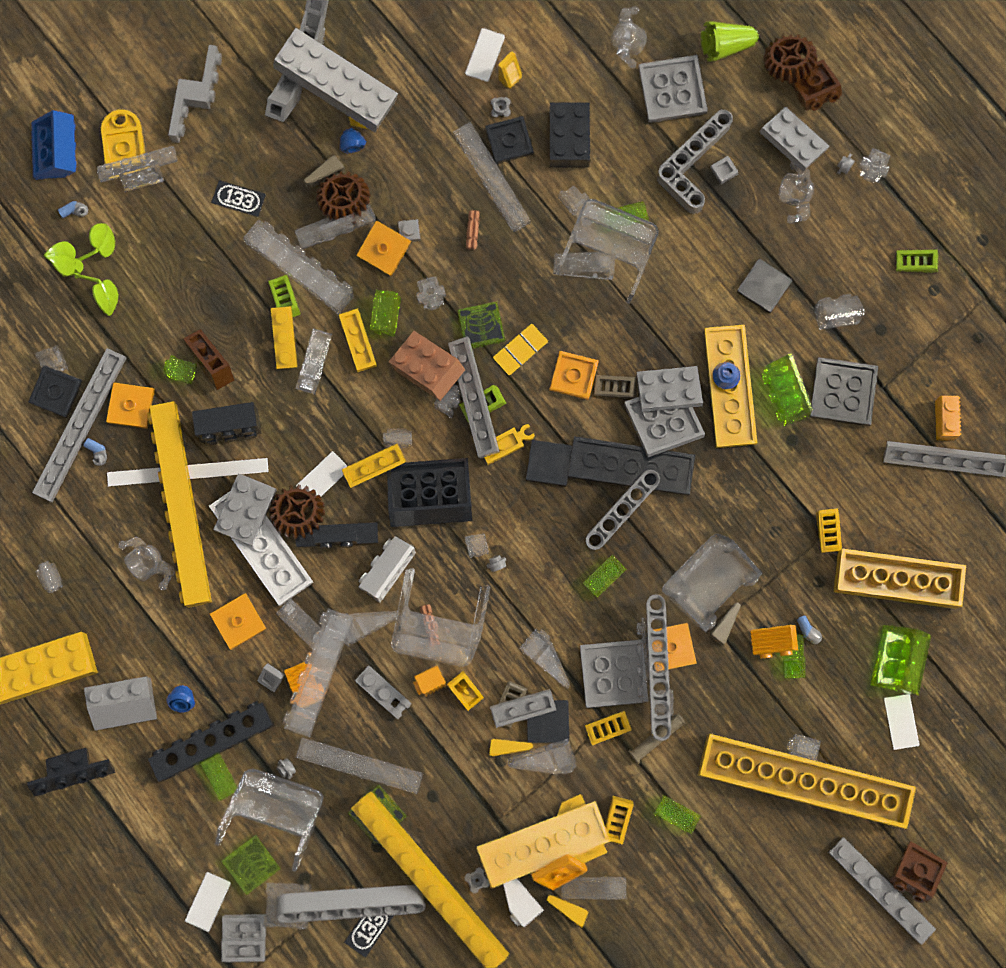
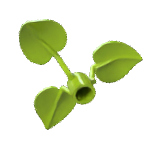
M99 223L92 226L89 231V240L95 248L94 251L75 259L76 251L69 242L63 241L54 244L43 256L51 262L63 277L74 276L75 279L81 278L96 282L97 284L92 288L94 300L107 316L113 314L118 302V291L114 283L110 280L101 282L100 279L80 275L83 271L82 260L98 252L105 258L114 251L115 238L112 230L108 225Z

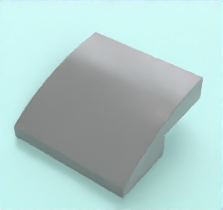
M266 914L223 915L222 962L265 961Z

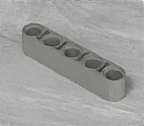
M644 471L586 536V544L589 548L593 550L600 549L657 487L660 477L656 471ZM648 473H652L656 477V481L652 485L645 483L644 478ZM635 488L642 491V497L639 500L631 498V491ZM626 504L628 506L627 514L619 515L617 513L618 505ZM606 519L614 521L615 525L612 530L608 531L603 528V522ZM594 534L599 535L601 538V542L596 546L589 543L590 536Z

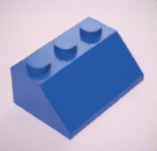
M52 110L32 121L33 179L63 178L76 172L74 115Z

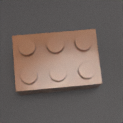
M415 331L411 333L389 361L397 373L439 401L442 400L465 371V368L457 358Z

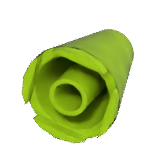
M707 21L703 25L706 26L705 31H701L702 51L704 54H708L709 58L706 59L710 62L751 48L758 41V32L752 26Z

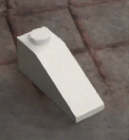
M517 878L504 883L509 908L512 912L510 918L517 926L522 924L525 927L543 909Z

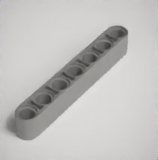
M652 595L646 602L651 734L657 741H664L671 735L666 603L662 596ZM652 600L660 601L661 609L653 610L650 607V602ZM655 620L661 622L662 629L654 631L651 628V622ZM653 642H661L663 650L661 652L653 651ZM654 663H662L664 671L662 673L654 672L652 668ZM657 683H661L665 687V692L661 695L654 692L653 688ZM662 704L666 708L665 715L658 716L654 711L655 706ZM662 725L667 729L665 737L656 735L655 729L657 726Z
M416 885L282 894L276 899L277 919L283 923L415 914L425 909L424 895Z

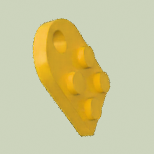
M115 110L109 113L101 126L106 170L115 171L147 166L142 125L137 116L128 110ZM118 117H125L126 121L123 124L118 125L115 123Z

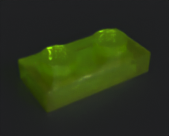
M611 555L583 582V585L598 598L627 569Z
M220 753L200 763L220 801L239 791Z
M664 795L654 812V815L689 834L693 833L701 817L696 812Z

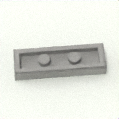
M548 689L490 706L497 728L555 711L556 706L551 690Z

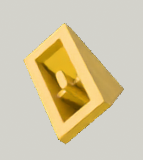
M464 671L447 684L468 711L484 698Z

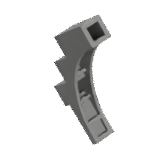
M307 0L300 31L323 45L324 23L329 0ZM282 74L275 89L268 97L265 116L284 122L300 101L302 86Z

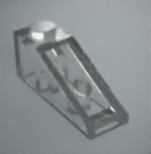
M602 252L555 254L553 274L613 280L616 254Z
M313 328L295 389L315 394L332 334Z
M291 598L276 613L323 660L338 646Z
M399 611L352 613L350 615L345 613L337 618L338 622L334 624L345 644L349 647L402 616Z
M535 629L519 650L565 689H568L570 683L554 646L549 640L551 637L544 630L538 631Z
M565 739L509 757L508 765L510 768L552 774H568L576 768V759L569 739Z
M577 877L561 886L562 899H626V877Z

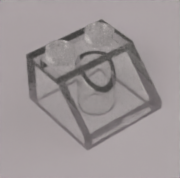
M851 294L841 295L839 299L825 297L820 299L815 305L819 330L859 324L866 314L858 296L851 297Z

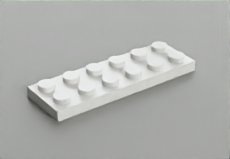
M230 492L209 506L217 518H219ZM265 516L253 546L232 538L279 606L314 583L267 516Z

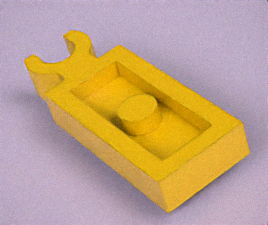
M529 424L522 426L519 432L513 428L497 436L499 452L484 457L487 465L524 447L523 440L531 441L534 439V433L529 436L524 433L525 430L530 428Z

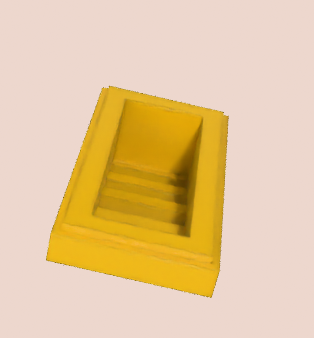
M510 52L498 64V80L508 89L512 88L522 77L514 52Z
M838 508L817 511L816 519L821 553L840 551L842 543ZM832 516L833 520L823 521V517ZM824 525H834V528L824 529ZM835 533V536L825 537L824 534ZM836 541V545L825 546V542Z
M625 711L585 725L592 745L632 731ZM619 717L624 727L622 730H620L616 720ZM611 720L616 730L614 733H612L608 723ZM604 723L608 735L604 736L600 724ZM596 726L600 738L596 739L592 727Z
M492 739L489 756L533 749V744Z
M612 796L605 824L611 842L623 845L633 808V801ZM616 805L626 807V810L615 807ZM616 813L624 815L625 817L623 819L613 816V814ZM611 822H616L623 825L622 827L611 825ZM609 830L621 832L620 836L610 834Z
M548 895L547 900L550 904L578 926L583 927L588 914L586 909Z

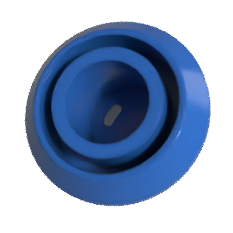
M354 128L345 130L344 134L341 135L340 150L344 153H354L365 147L366 140Z
M722 362L713 371V380L722 389H732L740 381V371L733 363Z
M184 685L175 687L166 699L168 706L176 712H187L195 706L193 692Z

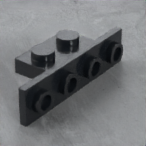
M373 522L319 525V530L312 529V535L307 532L305 533L306 537L302 538L301 534H298L296 539V547L320 546V549H329L333 545L349 548L353 547V544L378 543V524Z
M82 748L46 759L47 777L27 782V786L33 796L44 795L75 784H82L89 780L106 777L115 773V769L109 759L90 764L89 752L87 748Z

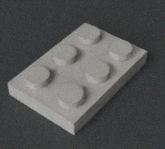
M787 107L781 110L760 130L763 136L803 172L829 148L826 142Z
M697 366L640 371L636 374L641 412L700 407L703 405Z
M238 473L213 530L253 546L277 489Z

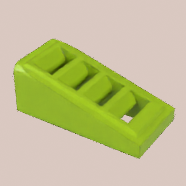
M897 250L896 271L938 272V250ZM903 256H907V266H903ZM911 256H915V266H911ZM919 257H923V265H919ZM928 257H932L931 265H928Z
M288 275L268 281L276 307L292 306V316H299L301 313ZM286 284L285 287H282L277 290L275 289V287ZM290 299H291V301H289V302L280 304L281 302H284V301H287V300H290Z
M492 385L484 390V395L489 403V413L506 404L497 386ZM491 394H494L497 400L496 402L493 401L492 397L490 396ZM463 402L459 404V406L469 423L465 405Z

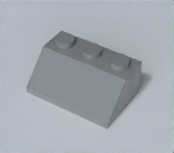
M149 677L84 688L87 710L95 731L157 719L152 683Z

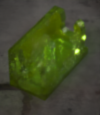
M376 290L370 330L379 335L383 332L389 336H395L401 297L395 291Z

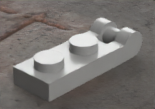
M369 665L355 680L397 719L402 716L401 713L405 708H409L412 705ZM396 698L400 703L394 708L391 703Z

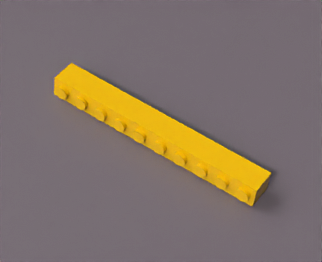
M174 401L150 406L151 412L148 413V420L150 425L153 424L154 432H151L153 444L157 446V452H154L157 464L160 463L161 471L158 472L160 484L163 483L164 491L161 494L163 503H167L168 511H165L167 523L171 525V531H168L170 543H174L175 551H172L174 563L178 565V571L175 574L177 583H181L182 591H179L180 601L188 608L212 603L178 408Z
M371 791L351 808L480 962L486 968H496L509 955L508 951Z

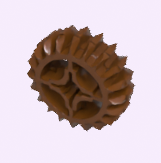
M792 34L789 37L782 35L781 39L775 37L774 42H770L765 50L763 57L764 67L768 71L769 76H773L775 81L780 79L781 83L786 80L791 84L793 80H796L798 83L800 78L806 80L807 75H811L817 63L816 48L813 46L812 41H808L806 37L801 38L799 34L796 37H793Z
M340 171L337 176L333 173L332 178L326 177V183L320 182L316 201L319 210L322 211L325 217L328 216L330 221L335 219L339 223L343 219L347 223V219L351 218L354 221V216L361 217V211L366 212V206L370 203L369 187L362 177L359 178L356 173L351 175L348 171L343 175Z
M299 484L296 489H293V486L290 485L289 491L282 488V495H275L277 500L271 501L273 507L269 509L270 514H272L270 515V520L273 522V527L275 529L278 528L280 534L285 532L287 538L293 534L294 539H297L298 534L305 538V533L313 534V528L319 530L318 523H323L324 521L321 516H325V510H323L325 505L324 502H321V496L316 495L314 489L309 491L307 485L302 489ZM286 504H289V508L286 511H284L285 514L281 516L283 508L286 506ZM294 508L301 513V516L299 515V513L294 511ZM313 508L312 515L306 520V514Z

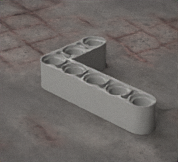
M727 110L718 111L659 168L657 176L659 184L689 213H699L703 208L705 197L683 174L728 132L733 118L732 114ZM724 119L726 120L727 124H720L718 120ZM710 132L713 134V137L707 138L704 133ZM695 145L700 150L693 151L691 150L690 146ZM683 159L686 163L681 165L676 160ZM669 172L672 177L665 178L662 173ZM681 185L685 187L686 190L680 192L676 189V187ZM697 199L700 204L695 206L691 204L690 200Z

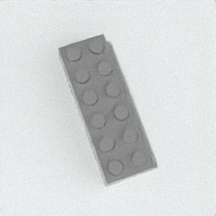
M297 28L294 29L274 59V69L374 133L396 102L398 96L397 92Z

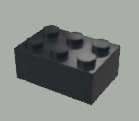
M550 102V168H589L590 102Z
M254 402L192 411L195 436L204 445H213L219 440L233 442L238 437L252 439L256 438L257 434H262L259 411Z

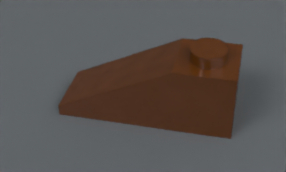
M201 329L183 338L190 352L216 390L235 381L229 364Z

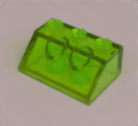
M790 353L766 365L762 373L765 384H769L771 390L769 392L772 403H776L778 408L776 410L777 417L780 422L783 421L784 426L807 419L813 411L793 355Z
M883 625L871 686L919 696L931 635L919 629Z

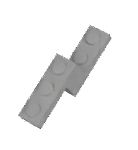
M209 45L202 82L178 80L168 134L172 142L180 143V137L184 136L185 125H183V121L188 116V106L210 109L211 102H214L215 91H213V87L218 82L217 65H221L222 54L219 53L217 46Z

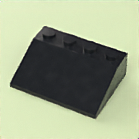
M468 458L405 462L387 471L390 527L472 521Z

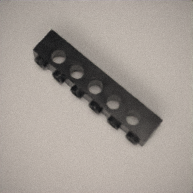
M258 701L246 706L248 709L241 713L239 710L228 715L229 719L223 722L217 720L209 724V729L203 732L199 729L190 734L191 738L185 741L179 739L171 743L172 747L165 751L163 748L152 753L153 757L149 758L148 761L158 782H163L274 727L275 724L265 704H259ZM247 716H252L254 724L249 728L245 727L244 719ZM229 725L235 728V733L231 737H227L225 734V729ZM213 734L216 737V743L213 746H208L206 738ZM191 744H195L197 747V752L193 756L187 753V748ZM175 753L178 761L175 765H170L168 758L171 754Z

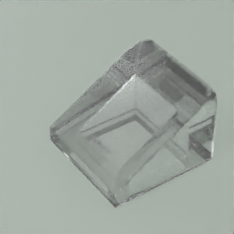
M485 533L465 536L469 558L489 554Z

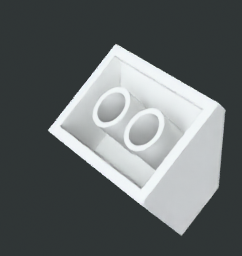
M396 536L392 540H387L383 546L385 551L380 557L377 555L371 563L372 569L370 572H365L359 580V588L379 603H381L416 554L413 546Z

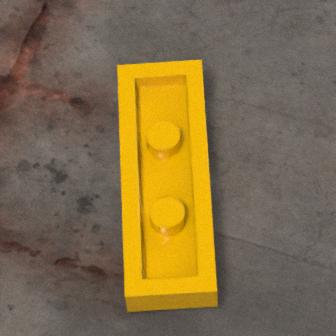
M292 306L271 308L277 369L298 367Z
M355 309L339 314L357 372L376 367L377 365L359 310Z
M398 443L342 468V472L350 488L405 463L406 460Z

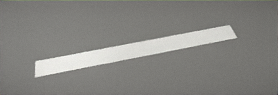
M268 458L188 465L190 479L238 475V473L268 472ZM161 468L107 472L108 486L160 482L158 472L161 471Z

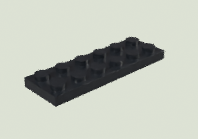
M574 436L568 477L630 487L644 471L654 470L660 477V482L654 491L689 496L695 455L667 450L647 457L642 446ZM652 473L646 474L644 478L645 483L648 485L654 484L656 481L655 475Z

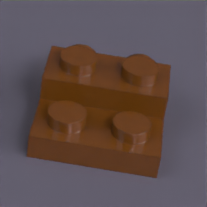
M824 59L816 63L815 69L811 75H807L806 80L800 78L798 83L796 80L791 82V85L797 92V99L806 111L810 109L813 111L818 110L822 104L828 101L834 103L842 96V85Z
M910 841L904 850L901 860L896 864L889 881L894 884L893 887L900 892L907 891L912 894V898L915 901L927 903L934 897L948 862Z

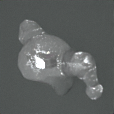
M636 6L621 10L618 24L611 32V43L617 50L618 57L628 63L630 68H634L637 65L636 61L630 58V55L635 56L639 54L646 44L645 31L634 24L631 19V14L636 15L639 11Z
M793 162L790 163V168L795 169L798 174L788 173L785 175L779 188L780 201L795 206L798 212L795 216L789 215L787 217V222L790 224L805 221L809 218V202L812 200L815 192L814 184L810 179V171L806 169L803 172Z
M139 537L118 543V547L122 550L126 547L134 548L124 558L125 564L133 576L140 581H146L156 573L162 574L163 581L159 583V588L161 590L167 589V584L174 575V568L162 560L161 553L156 547L146 544Z

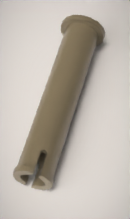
M678 713L671 718V734L686 724ZM662 726L655 733L659 737H665L667 729ZM651 735L635 749L629 750L628 753L639 764V760L663 741H657Z

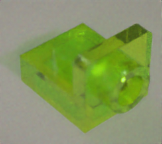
M171 355L164 365L166 376L173 380L192 384L197 364L177 359Z

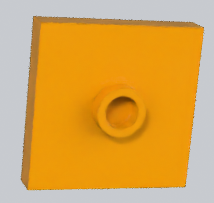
M376 220L357 256L392 276L412 241Z
M559 351L550 391L589 400L599 360Z
M113 382L106 422L148 429V413L151 412L150 406H152L155 389Z
M246 593L210 613L230 650L267 629Z
M688 623L667 627L668 669L696 664ZM655 641L652 643V649L655 652H661L663 645L661 642ZM654 663L655 672L664 671L662 663Z
M566 854L532 873V877L535 882L555 890L584 874L588 869L586 864Z

